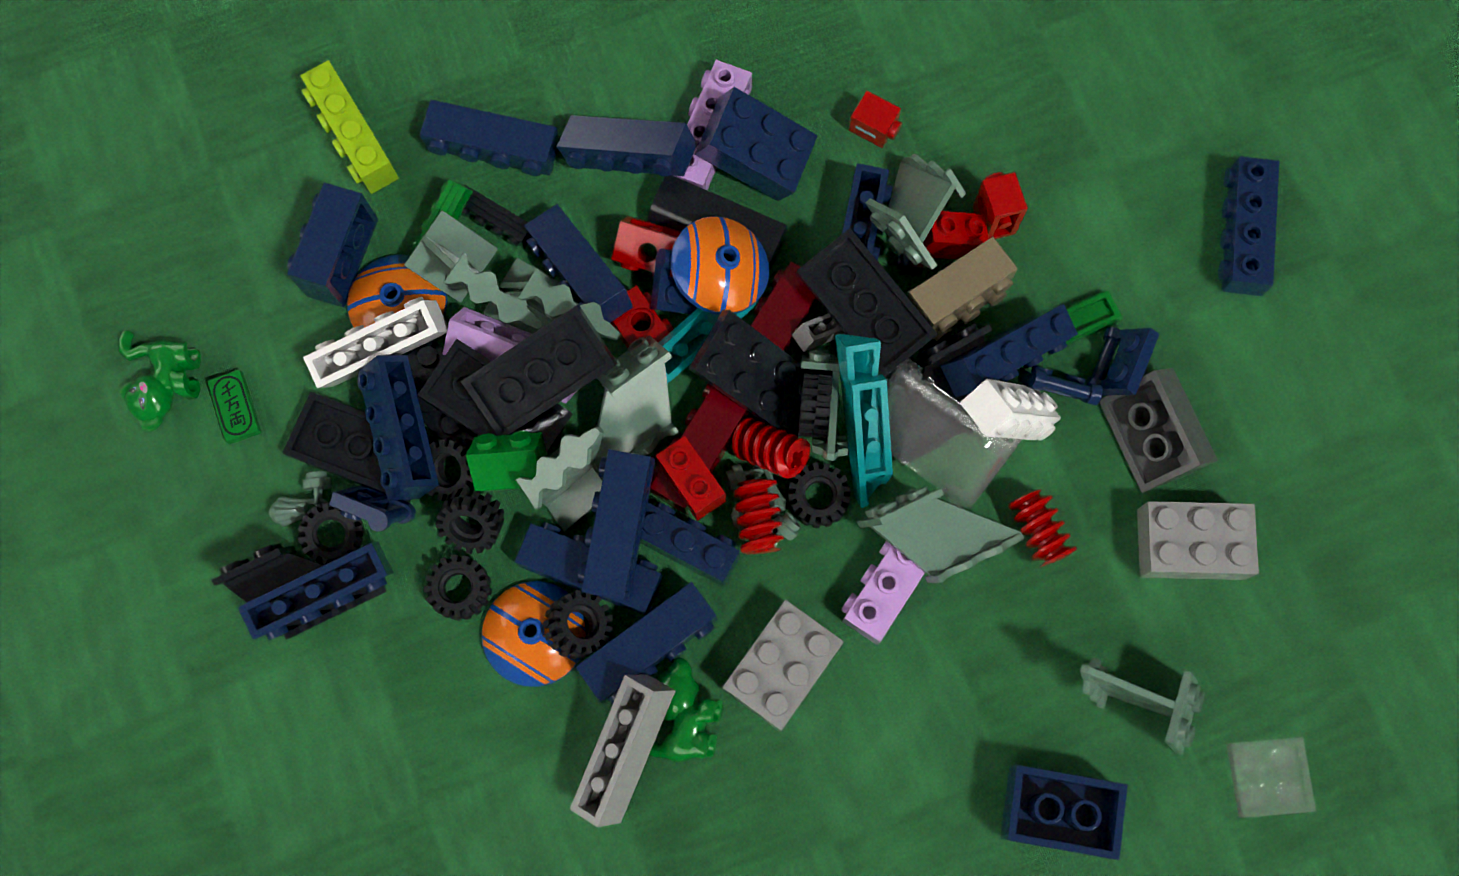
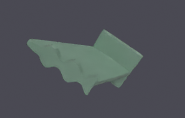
M914 153L911 157H905L900 162L889 207L871 198L866 202V205L872 212L870 216L871 221L879 230L885 231L889 237L886 242L894 253L899 256L901 254L906 255L915 265L921 263L930 269H934L937 264L923 242L953 191L960 198L966 195V192L951 168L944 171L934 161H930L927 164Z
M441 210L404 266L460 303L468 292L470 300L476 304L492 301L497 305L499 319L505 323L520 320L526 325L537 329L543 324L527 308L526 300L521 301L518 299L521 294L520 290L504 292L498 287L496 274L490 270L483 271L498 248Z
M519 258L515 260L499 286L504 292L520 290L521 294L518 299L521 301L526 300L527 308L542 321L543 324L539 329L526 325L520 320L506 323L531 334H534L578 304L573 302L568 286L564 284L559 285L557 280ZM490 301L483 311V315L503 322L499 319L497 305ZM595 302L580 305L600 336L613 340L618 339L620 332L604 320L600 305Z
M650 335L632 342L627 352L618 358L614 357L618 364L596 378L605 388L597 426L601 427L604 431L594 462L598 470L602 457H607L608 449L644 456L651 453L661 439L678 433L676 427L671 423L665 362L670 360L672 356Z
M812 348L809 350V353L802 352L801 368L829 370L833 378L827 438L812 437V452L823 455L826 460L834 461L838 456L848 455L846 435L836 434L840 373L838 355H830L829 349Z
M601 427L591 429L582 436L565 435L561 439V446L550 456L541 457L537 461L536 477L533 479L525 477L516 479L534 508L539 509L542 507V504L545 505L564 532L571 529L592 511L594 494L596 491H601L603 478L599 477V470L594 464L604 435Z
M927 486L917 490L911 489L896 496L897 502L882 503L866 510L867 517L857 522L860 528L871 527L927 574L925 576L927 583H941L948 577L967 570L978 562L997 555L1024 539L1020 531L937 499L944 495L942 489L929 491Z
M1092 658L1089 664H1082L1080 673L1083 679V693L1090 696V701L1097 703L1096 707L1104 709L1107 697L1110 696L1170 717L1171 721L1165 742L1176 754L1183 755L1185 747H1191L1195 735V727L1191 726L1194 712L1200 713L1205 693L1200 691L1201 686L1192 672L1184 670L1175 702L1114 677L1113 674L1108 673L1107 667L1101 666L1100 659Z

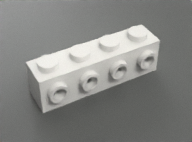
M423 297L413 299L404 304L405 309L395 314L393 311L384 313L374 318L375 323L365 328L364 325L357 326L344 333L346 337L336 342L332 339L315 346L316 351L303 358L316 387H334L357 376L358 371L377 355H402L446 334L448 325L436 300H424Z
M986 379L960 402L987 437L1038 439L1040 441L1053 433L1056 429L1054 424L1061 419L1055 411L1058 408L1057 404L1047 393L1043 392L1041 394L1040 391L1030 389L1026 385Z

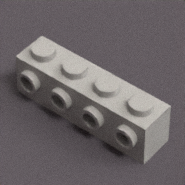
M649 675L624 676L570 807L571 811L596 827L621 823L676 690Z

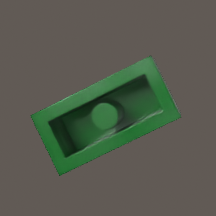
M518 431L512 435L496 436L492 433L480 435L474 438L466 453L475 491L521 488L516 479L520 477L533 479L536 477L537 461L543 456H548L542 432L530 433L528 431Z

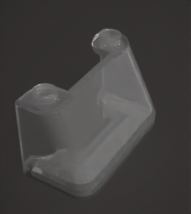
M907 359L899 364L887 382L892 456L936 488L942 489L943 493L946 494L945 499L950 504L959 508H972L1022 439L985 436L960 402L934 385L932 378L927 377L922 380L923 375L920 372L923 368L912 360Z

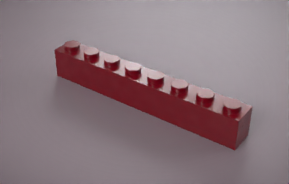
M790 262L785 271L780 269L771 284L774 287L768 298L765 296L761 298L754 311L757 316L750 325L786 353L795 340L792 334L802 323L807 321L818 303L817 298L796 274V270L800 266L793 262ZM708 383L702 394L705 400L699 409L694 407L687 416L684 425L688 427L682 437L686 436L707 468L713 473L730 446L737 425L747 418L749 412ZM675 436L670 445H672L682 437ZM657 465L651 482L650 490L652 495L687 515L690 510Z

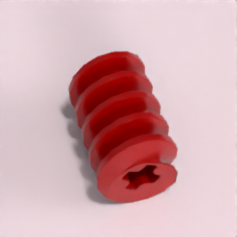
M754 418L743 419L737 425L732 438V449L738 459L747 461L752 465H757L761 469H766L787 479L798 475L807 464L811 448L807 439L798 438L797 435L788 434L784 430H777L776 427L756 421Z
M747 480L738 483L737 485L741 487L734 490V497L742 500L736 504L735 510L744 513V515L737 518V524L747 527L740 531L738 536L741 540L749 541L740 547V552L743 554H765L781 550L775 547V543L783 540L784 536L774 534L773 530L782 526V522L771 519L772 515L781 510L778 507L770 506L769 503L779 498V494L768 492V488L776 485L777 480Z
M1042 489L1024 495L1008 504L1009 510H1021L1014 517V521L1016 523H1027L1020 529V532H1022L1023 536L1032 535L1025 545L1027 548H1038L1031 558L1033 561L1044 560V563L1039 568L1071 555L1077 549L1076 546H1064L1063 543L1071 535L1070 533H1058V530L1065 522L1064 520H1052V517L1059 509L1058 507H1046V504L1053 497L1052 495H1040L1039 492Z

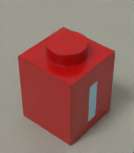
M866 91L851 115L849 131L883 149L888 139H895L902 126V122L898 121L901 108Z

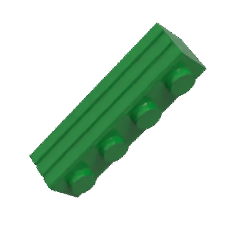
M451 179L443 184L439 199L431 207L432 213L429 219L427 218L423 222V230L412 244V252L441 210L456 220L459 219L473 193L472 190Z

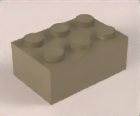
M991 237L911 290L908 294V299L938 335L934 339L938 343L947 338L953 332L952 327L961 321L965 325L974 320L981 313L979 309L988 303L992 307L1001 302L1008 295L1006 291L1013 285L1012 279L1018 268L995 238Z

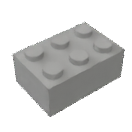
M1147 502L1137 509L1140 578L1246 580L1259 574L1255 504Z
M785 600L722 688L738 702L781 732L844 641Z

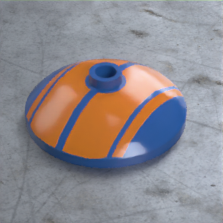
M713 216L692 222L679 234L671 251V271L678 289L690 303L705 312L720 315L722 310H730L734 314L743 312L757 302L767 286L769 263L761 242L747 227L732 219ZM724 253L730 255L732 261H727L724 258Z
M390 255L373 261L354 279L347 299L348 316L354 328L364 325L365 328L374 324V318L390 311H393L395 314L405 309V303L423 297L424 300H436L445 317L447 294L404 266L410 256ZM397 291V295L393 299H387L389 292Z
M530 581L507 589L492 603L483 622L482 644L489 663L499 675L518 685L540 687L559 681L575 668L581 657L570 659V654L565 657L559 655L560 648L553 650L550 647L554 640L551 638L546 641L544 636L550 632L549 628L543 629V622L549 619L544 617L546 611L551 609L550 605L568 594L567 591L551 583ZM571 612L567 619L570 631L576 637H585L587 635L585 617L579 612ZM529 625H535L537 627L536 635L531 638L525 635L526 628Z

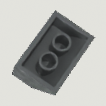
M1173 368L1154 370L1143 376L1136 395H1110L1100 400L1099 403L1142 493L1187 476L1218 461Z

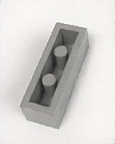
M828 313L802 323L792 336L802 351L805 352L835 340L836 334L845 333Z

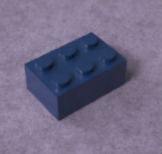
M734 86L718 98L695 155L774 200L780 201L795 193L818 135Z
M323 183L320 193L318 192L314 196L311 216L308 223L302 226L299 246L296 253L290 256L287 264V275L307 297L345 307L350 287L357 276L378 222L377 216L362 193Z
M1009 765L1000 839L1120 860L1128 784L1021 765Z

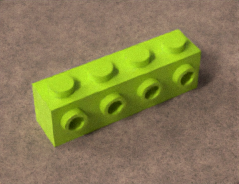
M328 60L300 75L306 85V88L301 90L311 107L318 105L321 113L316 116L326 133L333 130L337 137L332 140L333 145L341 158L348 156L352 162L347 168L355 182L358 184L363 181L369 192L373 194L400 179L330 61Z

